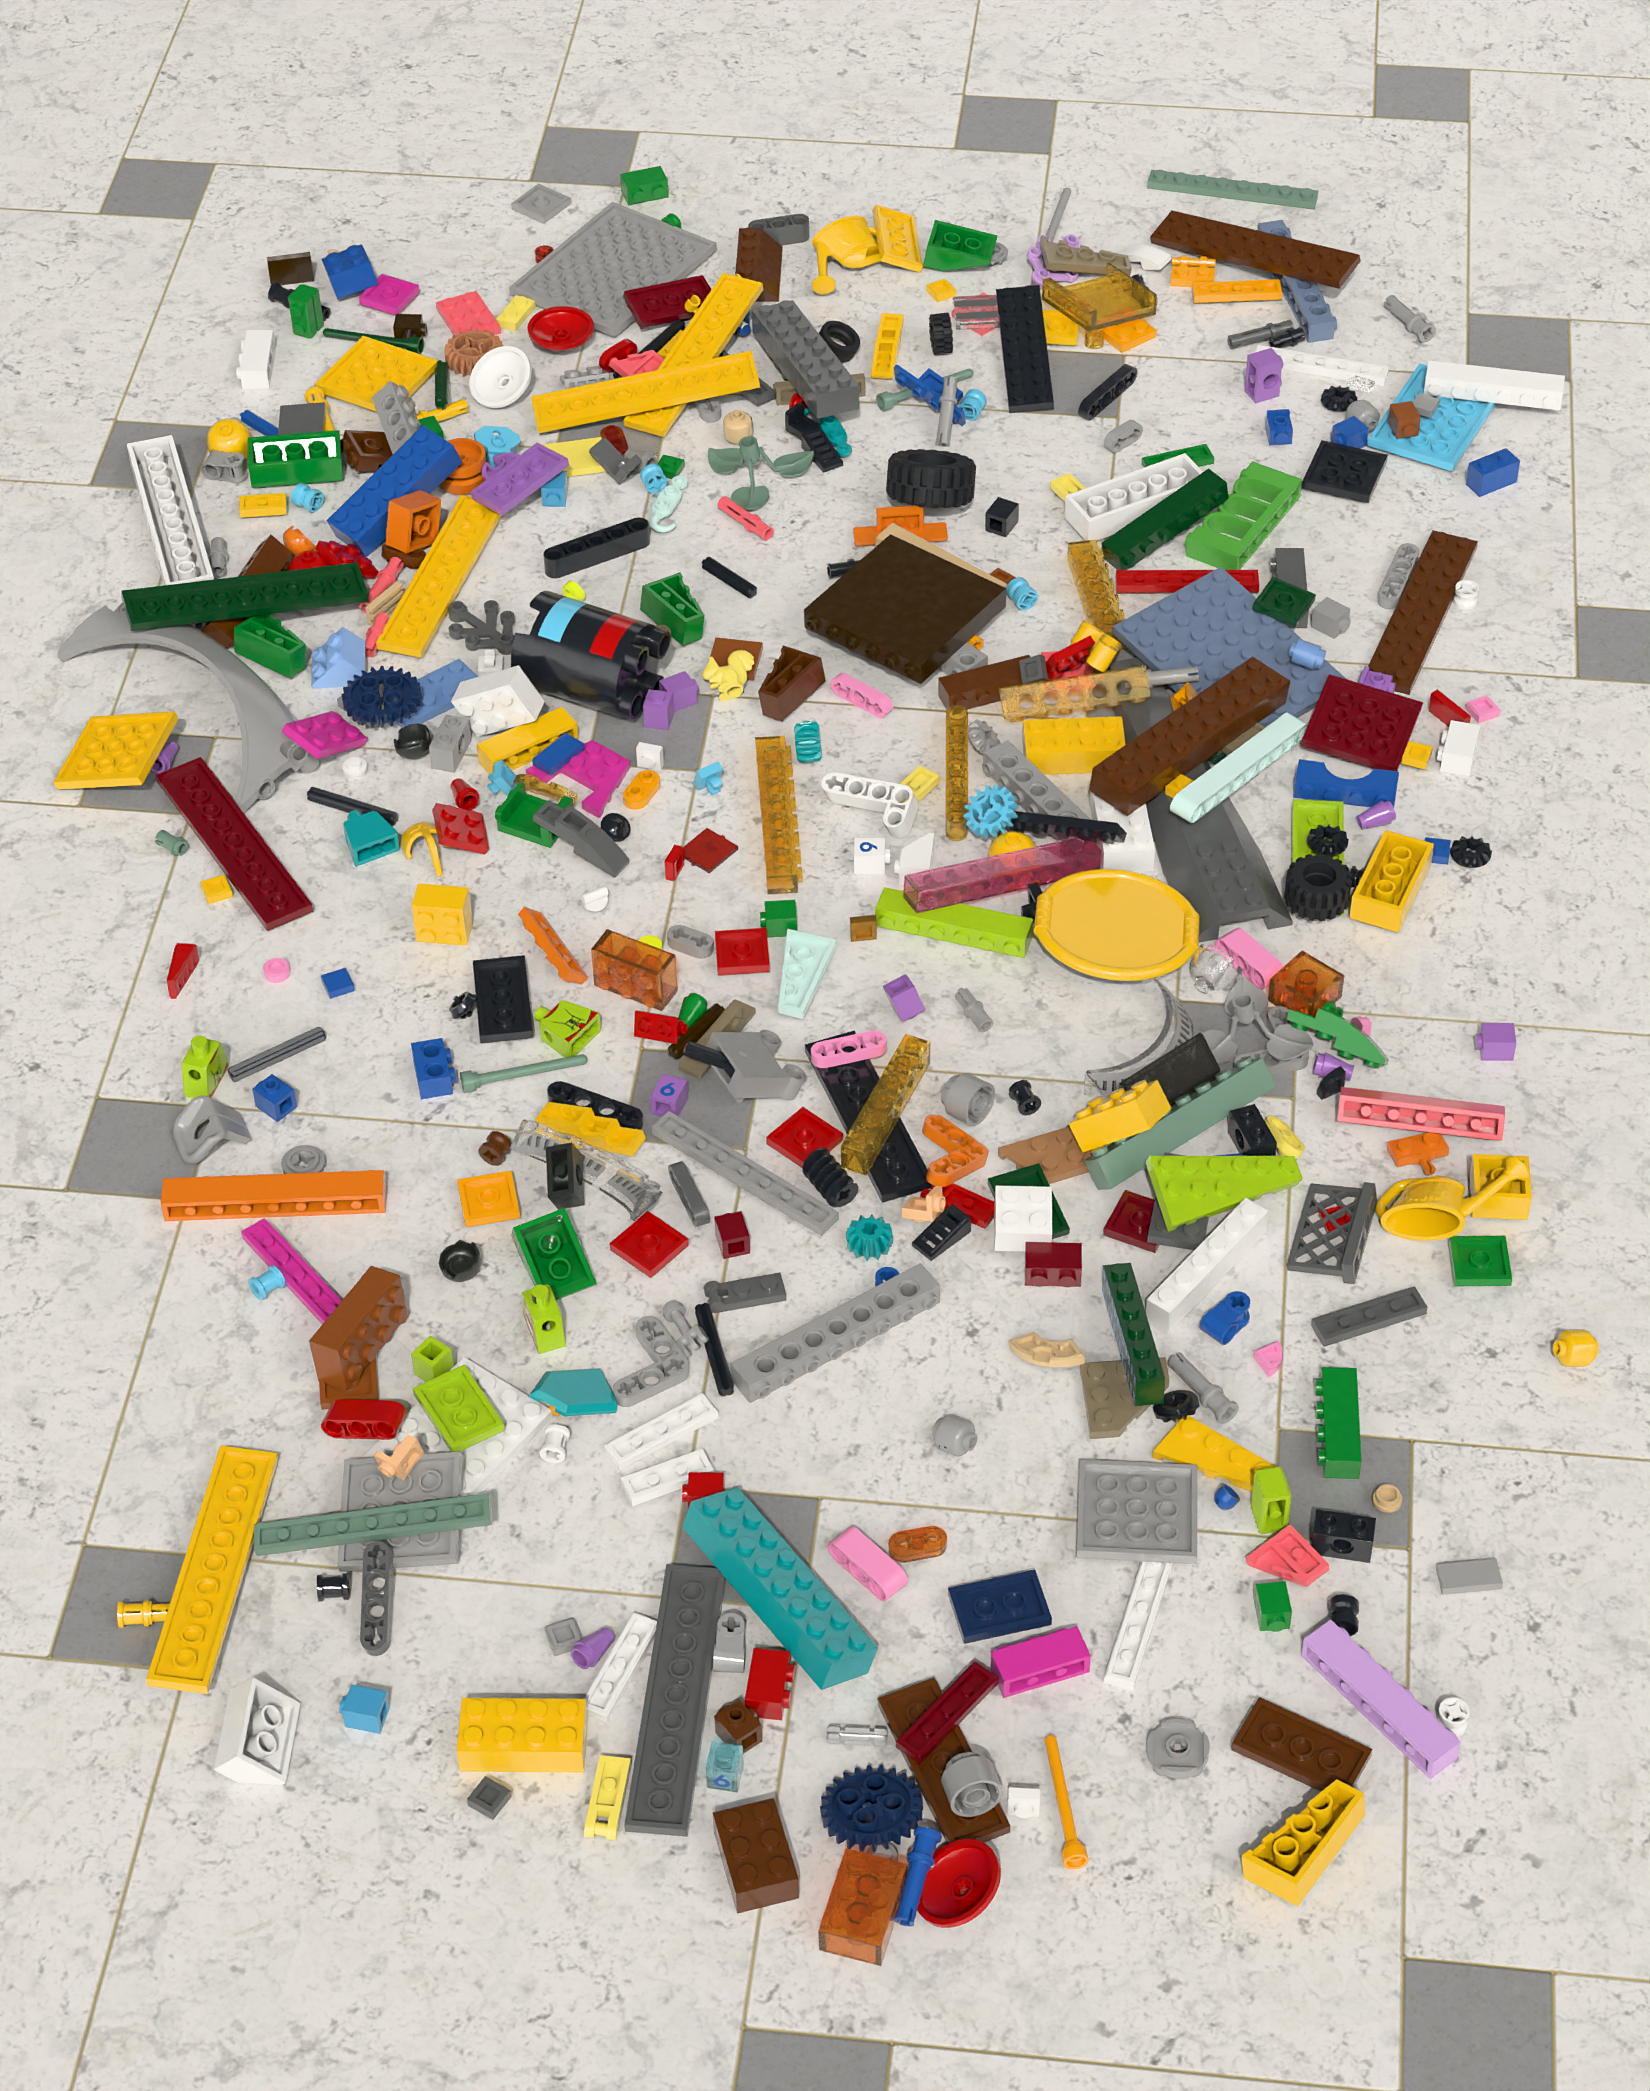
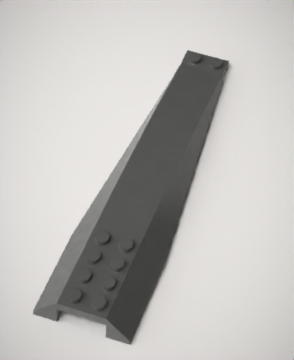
M1138 657L1113 661L1105 673L1102 672L1107 683V691L1115 717L1122 716L1125 745L1173 712L1170 696L1163 685H1155L1148 689V686L1125 688V683L1135 682V680H1125L1124 674L1143 673L1150 669ZM1205 760L1184 776L1196 780L1211 769V766ZM1165 790L1146 803L1153 842L1156 844V852L1165 879L1169 886L1181 893L1191 903L1200 916L1199 943L1218 939L1219 925L1262 917L1268 930L1293 925V921L1263 855L1229 797L1194 823H1190L1170 811V805L1174 798L1166 795Z

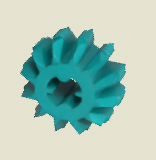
M810 721L796 723L794 736L797 760L800 763L806 762V764L820 761L822 758L819 724Z
M873 1214L869 1218H864L860 1215L858 1221L851 1220L850 1228H847L846 1231L849 1252H854L856 1258L864 1256L866 1261L870 1257L879 1260L881 1254L888 1255L889 1247H892L893 1244L890 1223H885L883 1217L874 1219Z

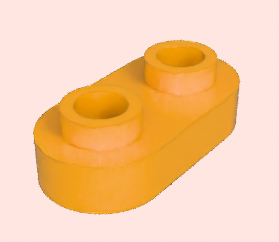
M653 770L639 772L623 792L624 805L632 810L644 808L660 789L659 774Z

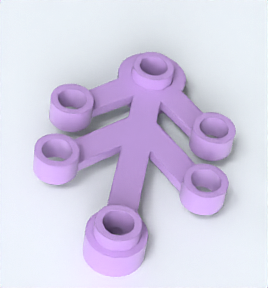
M1073 234L1065 236L1062 240L1068 242V246L1075 248L1079 246L1078 238ZM1039 236L1036 242L1037 247H1030L1027 253V258L1031 261L1035 270L1032 274L1033 284L1040 285V289H1046L1055 281L1075 282L1079 273L1072 271L1053 273L1054 271L1047 270L1046 267L1043 268L1039 260L1042 253L1039 244L1041 236Z

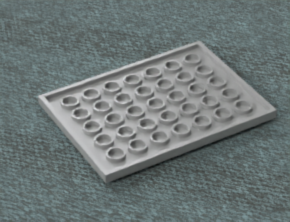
M612 202L509 287L510 294L534 300L535 305L545 309L568 306L583 310L591 316L594 329L616 337L636 320L623 298L624 291L685 278L717 250V244Z

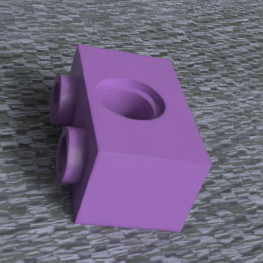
M1272 348L1247 356L1245 392L1255 404L1279 397L1280 386L1282 385L1281 370L1283 368V360Z

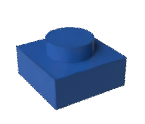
M1425 837L1426 842L1434 844L1432 863L1448 865L1451 840Z

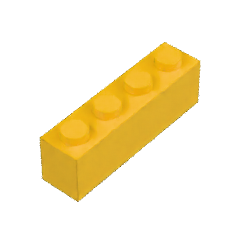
M563 707L557 708L537 717L536 721L516 726L478 743V761L489 775L493 773L494 763L503 760L513 771L531 763L535 756L564 733L578 739L577 722Z

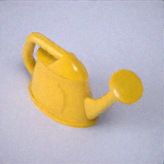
M855 215L838 219L823 227L814 236L812 245L817 250L819 276L813 280L812 289L816 293L828 294L835 288V280L827 275V258L829 256L839 261L842 266L849 268H863L881 262L878 245L873 237H876L875 227L868 226V222L864 217Z
M1510 1155L1506 1158V1169L1502 1175L1480 1192L1468 1198H1463L1465 1193L1463 1184L1451 1177L1436 1175L1428 1178L1404 1179L1393 1184L1379 1198L1376 1203L1375 1212L1381 1218L1383 1228L1397 1237L1417 1241L1442 1240L1460 1233L1466 1224L1465 1217L1470 1215L1508 1182L1516 1179L1527 1181L1530 1176L1524 1163L1517 1157ZM1403 1192L1401 1196L1396 1200V1202L1391 1206V1208L1387 1210V1206L1397 1197L1398 1194Z

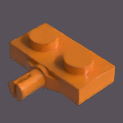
M1427 1132L1387 1142V1151L1397 1167L1421 1165L1427 1176H1429V1172L1432 1175L1436 1171L1431 1161L1448 1156L1449 1147L1441 1133Z

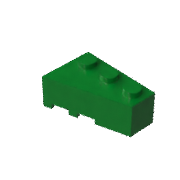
M679 572L642 585L640 610L658 625L668 626L671 630V636L684 646L702 639L705 615L696 599L691 597L690 588L683 583V576Z
M269 614L252 616L234 627L235 653L288 678H292L306 668V644L291 630H285L278 619L274 620Z

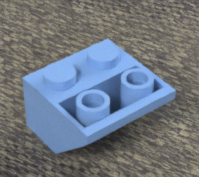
M344 627L336 633H332L328 640L321 647H317L312 653L311 686L315 689L348 687L347 681H354L353 675L361 677V671H365V640Z

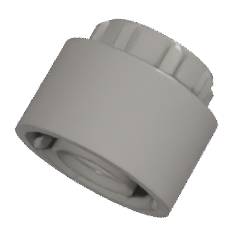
M970 1073L952 1076L944 1085L941 1093V1102L945 1105L946 1113L970 1126L980 1124L987 1117L995 1099L994 1086Z
M965 1752L954 1756L947 1763L941 1778L950 1807L959 1816L972 1817L986 1813L998 1804L1003 1794L991 1761L974 1752Z

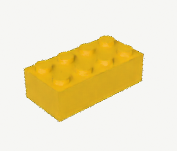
M1122 716L1023 720V754L1044 775L1092 773L1093 767L1125 746Z
M1385 830L1352 896L1350 919L1399 933L1431 867L1434 844Z
M462 1698L457 1741L459 1770L464 1772L584 1773L588 1725L586 1699Z

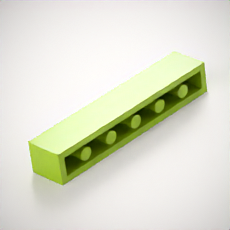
M884 887L875 907L877 927L1025 958L1033 938L1032 918Z

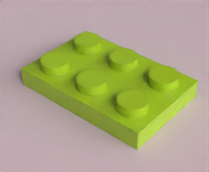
M465 1364L413 1388L415 1398L451 1452H461L505 1431L503 1421Z

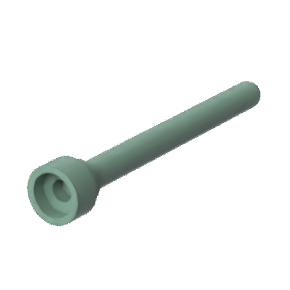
M966 369L948 375L949 380L950 376L956 377L959 382L972 377L974 373L972 369ZM910 389L894 394L886 391L877 394L876 401L879 409L886 411L892 409L896 402L914 397L915 395Z
M581 1054L482 1074L472 1073L469 1070L460 1072V1080L463 1092L468 1093L475 1091V1088H480L481 1084L585 1065L588 1058L586 1055Z

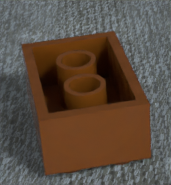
M766 1799L713 1812L714 1835L737 1914L799 1899L798 1875L775 1799Z

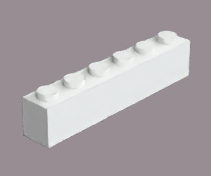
M1429 360L1424 395L1560 410L1565 376Z
M1245 1198L1147 1298L1146 1315L1148 1322L1169 1334L1267 1232L1269 1211Z

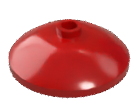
M557 306L544 309L535 314L530 319L527 329L529 338L538 346L552 351H567L583 345L591 338L594 332V323L591 316L583 310L568 306Z
M961 1839L951 1842L934 1853L933 1859L935 1864L926 1875L917 1908L918 1913L929 1924L941 1928L957 1927L980 1915L993 1900L1001 1879V1865L998 1856L986 1843L976 1839Z

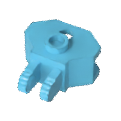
M484 426L474 433V440L483 445L486 452V462L490 463L491 467H496L493 456L502 453H516L520 444L519 435L507 427Z

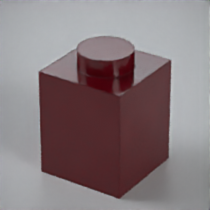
M742 1211L715 1216V1235L723 1259L750 1254V1237Z

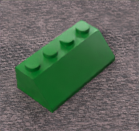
M340 430L248 437V468L251 487L265 488L299 483L312 484L343 481Z

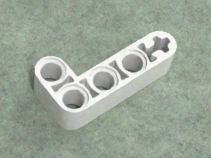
M836 772L829 773L823 778L822 788L832 803L883 812L884 824L894 838H904L911 831L919 804L909 786Z

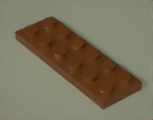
M935 1678L877 1698L878 1707L895 1741L942 1695ZM959 1725L920 1765L903 1752L901 1753L946 1843L949 1844L961 1839H976L987 1842L1010 1833L1011 1826L999 1803L988 1812L978 1816H959L952 1811L941 1783L947 1763L958 1754L972 1752Z

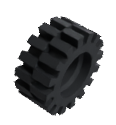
M949 313L931 314L929 317V334L934 355L952 353L953 330Z

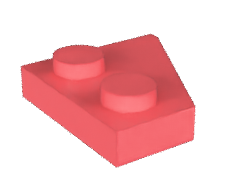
M1291 1524L1246 1557V1563L1250 1567L1304 1587H1308L1330 1570L1329 1564Z

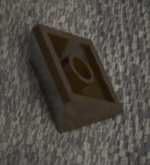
M310 252L267 257L271 285L275 282L281 285L314 281Z

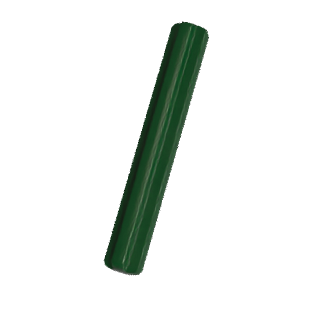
M438 360L437 367L435 368L436 408L441 407L443 410L446 409V404H448V363Z

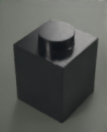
M997 497L985 513V531L1007 537L1018 523L1019 503Z

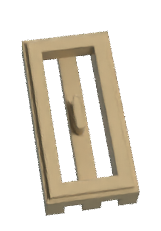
M396 581L366 606L369 626L372 627L378 613H385L390 616L394 612L404 594L401 591L403 584Z

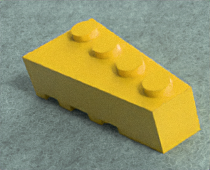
M1336 1779L1311 1799L1303 1811L1298 1815H1291L1285 1820V1825L1274 1834L1270 1832L1262 1839V1844L1253 1851L1249 1849L1242 1855L1243 1878L1298 1907L1365 1817L1364 1793Z

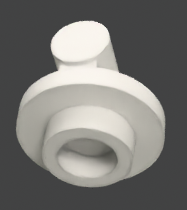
M603 886L582 894L583 907L593 912L603 910L608 905L607 888Z

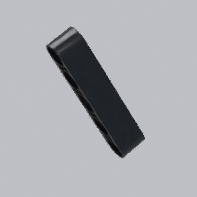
M640 517L633 518L546 549L543 554L546 576L555 579L647 547L650 544L648 520Z

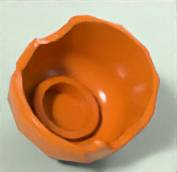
M294 526L289 527L284 532V545L292 552L291 555L293 557L304 551H317L315 549L316 546L299 529L292 530Z

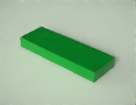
M1207 444L1142 457V466L1145 468L1186 453L1198 467L1214 464V456Z

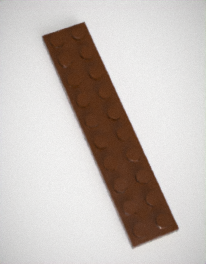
M1173 210L1150 236L1152 244L1338 289L1341 288L1361 262L1359 254Z
M1432 530L1368 665L1369 671L1393 676L1392 682L1396 683L1395 692L1410 695L1456 594L1455 586L1459 581L1463 580L1477 550L1478 541Z

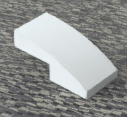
M1131 244L1121 253L1128 256L1130 262H1141L1143 270H1161L1172 260L1171 255L1143 244Z

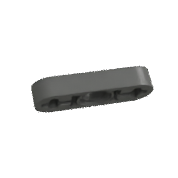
M680 1161L668 1165L672 1184L693 1225L699 1227L710 1223L707 1207L684 1162Z

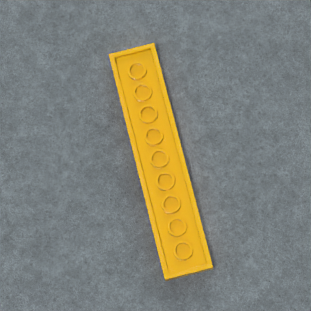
M723 273L657 370L718 358L763 291V283ZM687 403L626 415L623 419L624 426L665 437Z
M752 351L535 395L531 396L538 433H544L760 388Z
M461 495L385 625L383 634H380L377 639L376 645L378 650L418 658L423 657L445 618L448 608L454 602L502 515L474 501L470 496Z
M220 1445L146 1678L147 1686L208 1694L253 1546L254 1524H259L277 1466L278 1453Z

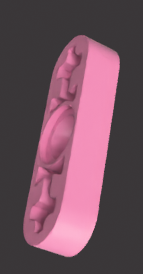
M846 673L838 674L830 682L831 688L837 696L878 718L885 717L893 709V704L888 696Z
M868 1031L817 1042L811 1047V1062L818 1068H828L880 1057L887 1050V1038L880 1031ZM846 1046H852L856 1050L844 1052L842 1049Z

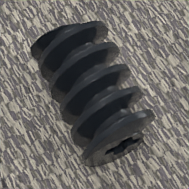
M824 1147L818 1148L808 1155L803 1163L802 1172L816 1190L820 1192L821 1196L826 1199L827 1203L832 1207H842L850 1203L858 1193V1185L853 1183L852 1177L848 1176L846 1170L842 1169V1166L839 1162H836L833 1155H830L829 1150Z

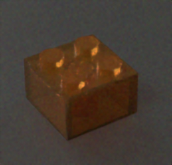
M1302 950L1270 978L1268 1001L1276 1006H1283L1289 1010L1295 1009L1316 1017L1318 1008H1321L1329 1001L1336 1003L1342 997L1345 975Z

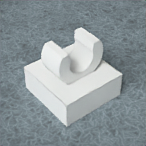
M485 649V656H479L478 677L503 670V655H495V649Z

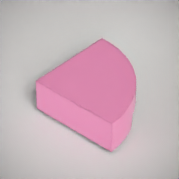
M1361 1016L1352 1018L1351 1023L1359 1027L1370 1037L1372 1022L1369 1018Z
M1279 1341L1254 1351L1253 1358L1268 1377L1275 1374L1282 1363V1346Z

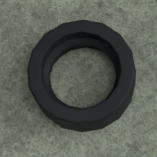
M828 321L819 331V335L842 363L849 362L860 346L859 335L853 328L843 322ZM830 337H834V338H836V339H839V340H840L841 342H843L846 346H842V345H840V344H837V343L834 342Z

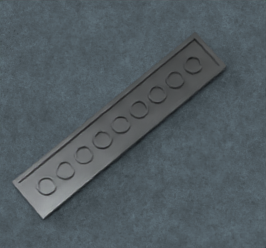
M666 1564L625 1817V1832L688 1837L713 1669L717 1623L721 1615L726 1578L717 1568Z

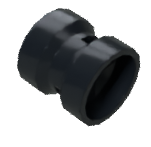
M1344 1594L1332 1597L1329 1600V1613L1331 1616L1328 1621L1332 1620L1338 1627L1344 1628L1349 1636L1355 1635L1359 1628V1620L1356 1617L1359 1614L1358 1599Z

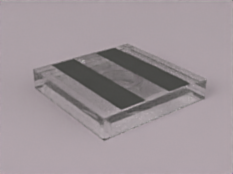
M996 295L953 297L952 303L956 330L1000 328Z

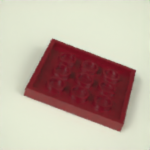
M1329 674L1302 738L1301 746L1374 769L1398 771L1403 754L1422 710L1423 702Z

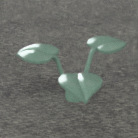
M753 436L742 438L739 441L740 448L708 449V461L710 467L716 473L730 474L736 471L738 466H743L744 462L748 464L751 486L738 488L731 495V500L746 510L757 509L763 506L769 499V490L766 486L755 487L752 464L759 461L760 454L773 471H779L782 477H797L804 474L809 469L814 457L813 451L783 455L772 462L764 452L763 447H758L757 439Z

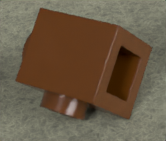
M740 1700L731 1705H725L714 1715L715 1733L737 1758L762 1742V1725L756 1712L751 1707L746 1708Z

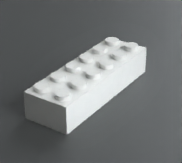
M1186 453L1066 495L1064 518L1088 544L1115 534L1200 475L1203 471Z

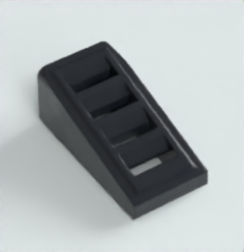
M821 428L801 435V448L805 452H814L812 460L823 473L843 466L842 459Z
M952 1204L912 1242V1246L932 1261L971 1232V1218ZM938 1234V1235H939L941 1238H943V1239L940 1240V1239H939L937 1236H935V1235ZM929 1240L931 1243L935 1245V1247L932 1248L926 1242Z

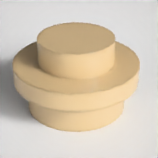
M1384 1484L1375 1490L1372 1502L1379 1511L1392 1513L1401 1507L1402 1495L1397 1487Z

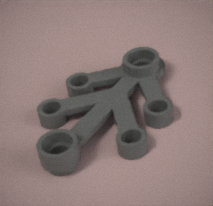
M489 600L484 603L486 623L468 612L467 606L463 602L455 601L451 603L448 608L449 619L455 622L449 626V636L451 638L459 639L465 637V646L470 650L496 648L502 655L511 654L515 635H512V625L515 623L513 612L504 611L500 614V621L503 625L501 634L495 630L496 614L499 612L496 601ZM465 621L474 628H463L459 623ZM479 637H490L491 639H479Z

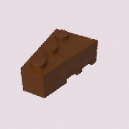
M784 645L781 648L779 659H775L773 663L774 668L772 672L767 674L758 691L763 715L779 721H783L826 681L821 657Z

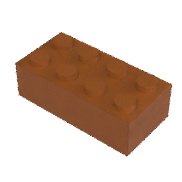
M370 1266L312 1336L309 1343L318 1381L322 1380L326 1384L347 1391L353 1382L360 1378L367 1365L376 1358L383 1345L390 1341L392 1334L400 1324L405 1322L408 1310L406 1308L400 1275Z

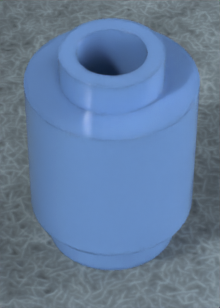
M1299 639L1297 643H1292L1288 656L1292 657L1291 662L1310 669H1320L1326 655V650L1321 649L1319 645Z

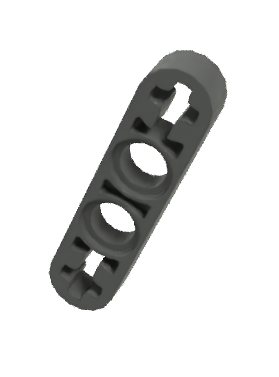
M382 1541L371 1542L366 1546L363 1553L360 1641L365 1651L371 1656L384 1654L390 1646L393 1555L387 1544ZM378 1551H381L384 1555L379 1558L381 1569H377V1564L373 1558L377 1555ZM375 1578L385 1579V1584L380 1590L373 1591L370 1589L369 1586L372 1580ZM382 1606L384 1607V1612L381 1617L371 1619L368 1616L371 1608ZM372 1627L377 1628V1634L381 1639L377 1641L376 1646H372L369 1642L374 1640V1630Z

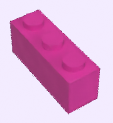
M1077 1626L1069 1629L1062 1628L1049 1635L1032 1637L1025 1642L1012 1646L1005 1645L992 1651L991 1671L999 1677L998 1687L1003 1698L1089 1673L1091 1655Z

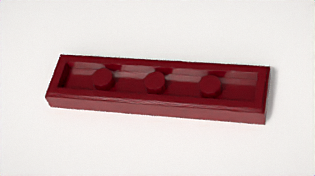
M974 1661L896 1740V1748L920 1765L999 1684V1677Z

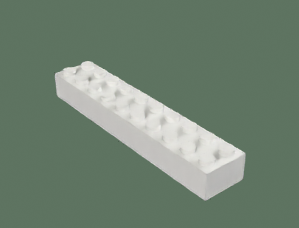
M172 435L128 443L127 448L132 472L164 585L214 580Z

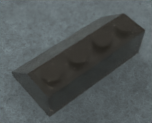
M1198 1033L1120 1082L1119 1089L1129 1090L1132 1085L1142 1080H1146L1147 1083L1158 1080L1170 1106L1175 1105L1174 1100L1185 1094L1191 1095L1196 1092L1195 1087L1199 1084L1214 1081L1216 1079L1215 1075L1220 1072V1067L1204 1035Z

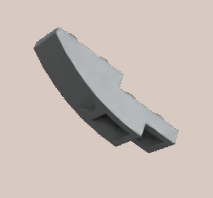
M548 800L534 814L533 821L572 844L574 846L573 853L614 878L629 864L630 859L615 841L592 820L572 806L565 810Z

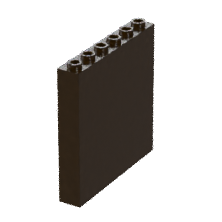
M890 534L804 609V628L922 684L1006 607V588Z

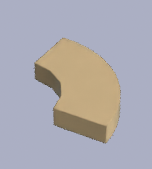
M1031 1332L1009 1340V1348L1014 1354L1035 1365L1064 1368L1085 1363V1356L1073 1339L1053 1341L1040 1337L1036 1332Z

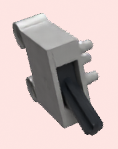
M761 1030L760 1032H712L706 1046L688 1041L683 1050L684 1056L710 1064L737 1103H742L745 1098H783L785 1100H794L806 1078L805 1072L798 1066L787 1064L783 1069L780 1067L774 1055L781 1043V1039L777 1034L769 1030Z

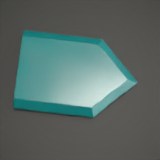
M600 1368L546 1371L529 1395L531 1399L537 1402L542 1400L555 1407L554 1411L565 1417L617 1412V1401Z

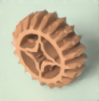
M478 328L475 331L469 329L468 332L460 331L459 335L455 334L452 339H448V344L445 345L444 350L445 361L448 363L449 369L454 371L455 374L461 373L463 377L466 375L471 376L474 366L483 355L504 345L499 336L494 335V332L487 333V330L479 331Z

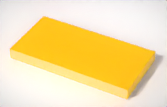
M875 205L872 212L880 261L920 273L923 264L914 216Z

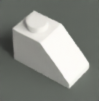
M928 833L901 849L900 859H895L894 874H899V885L930 887L934 857V833Z

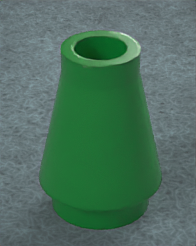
M690 993L684 997L678 1016L679 1020L687 1024L689 1028L707 1011L706 1006L708 1003L706 999L696 993Z

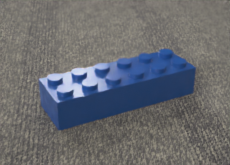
M422 425L326 521L338 539L345 544L357 546L360 549V553L364 557H368L386 539L389 501L419 490L431 494L462 461L451 443Z

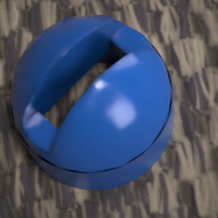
M1222 1484L1214 1495V1502L1218 1504L1221 1510H1230L1240 1501L1239 1495L1226 1484Z

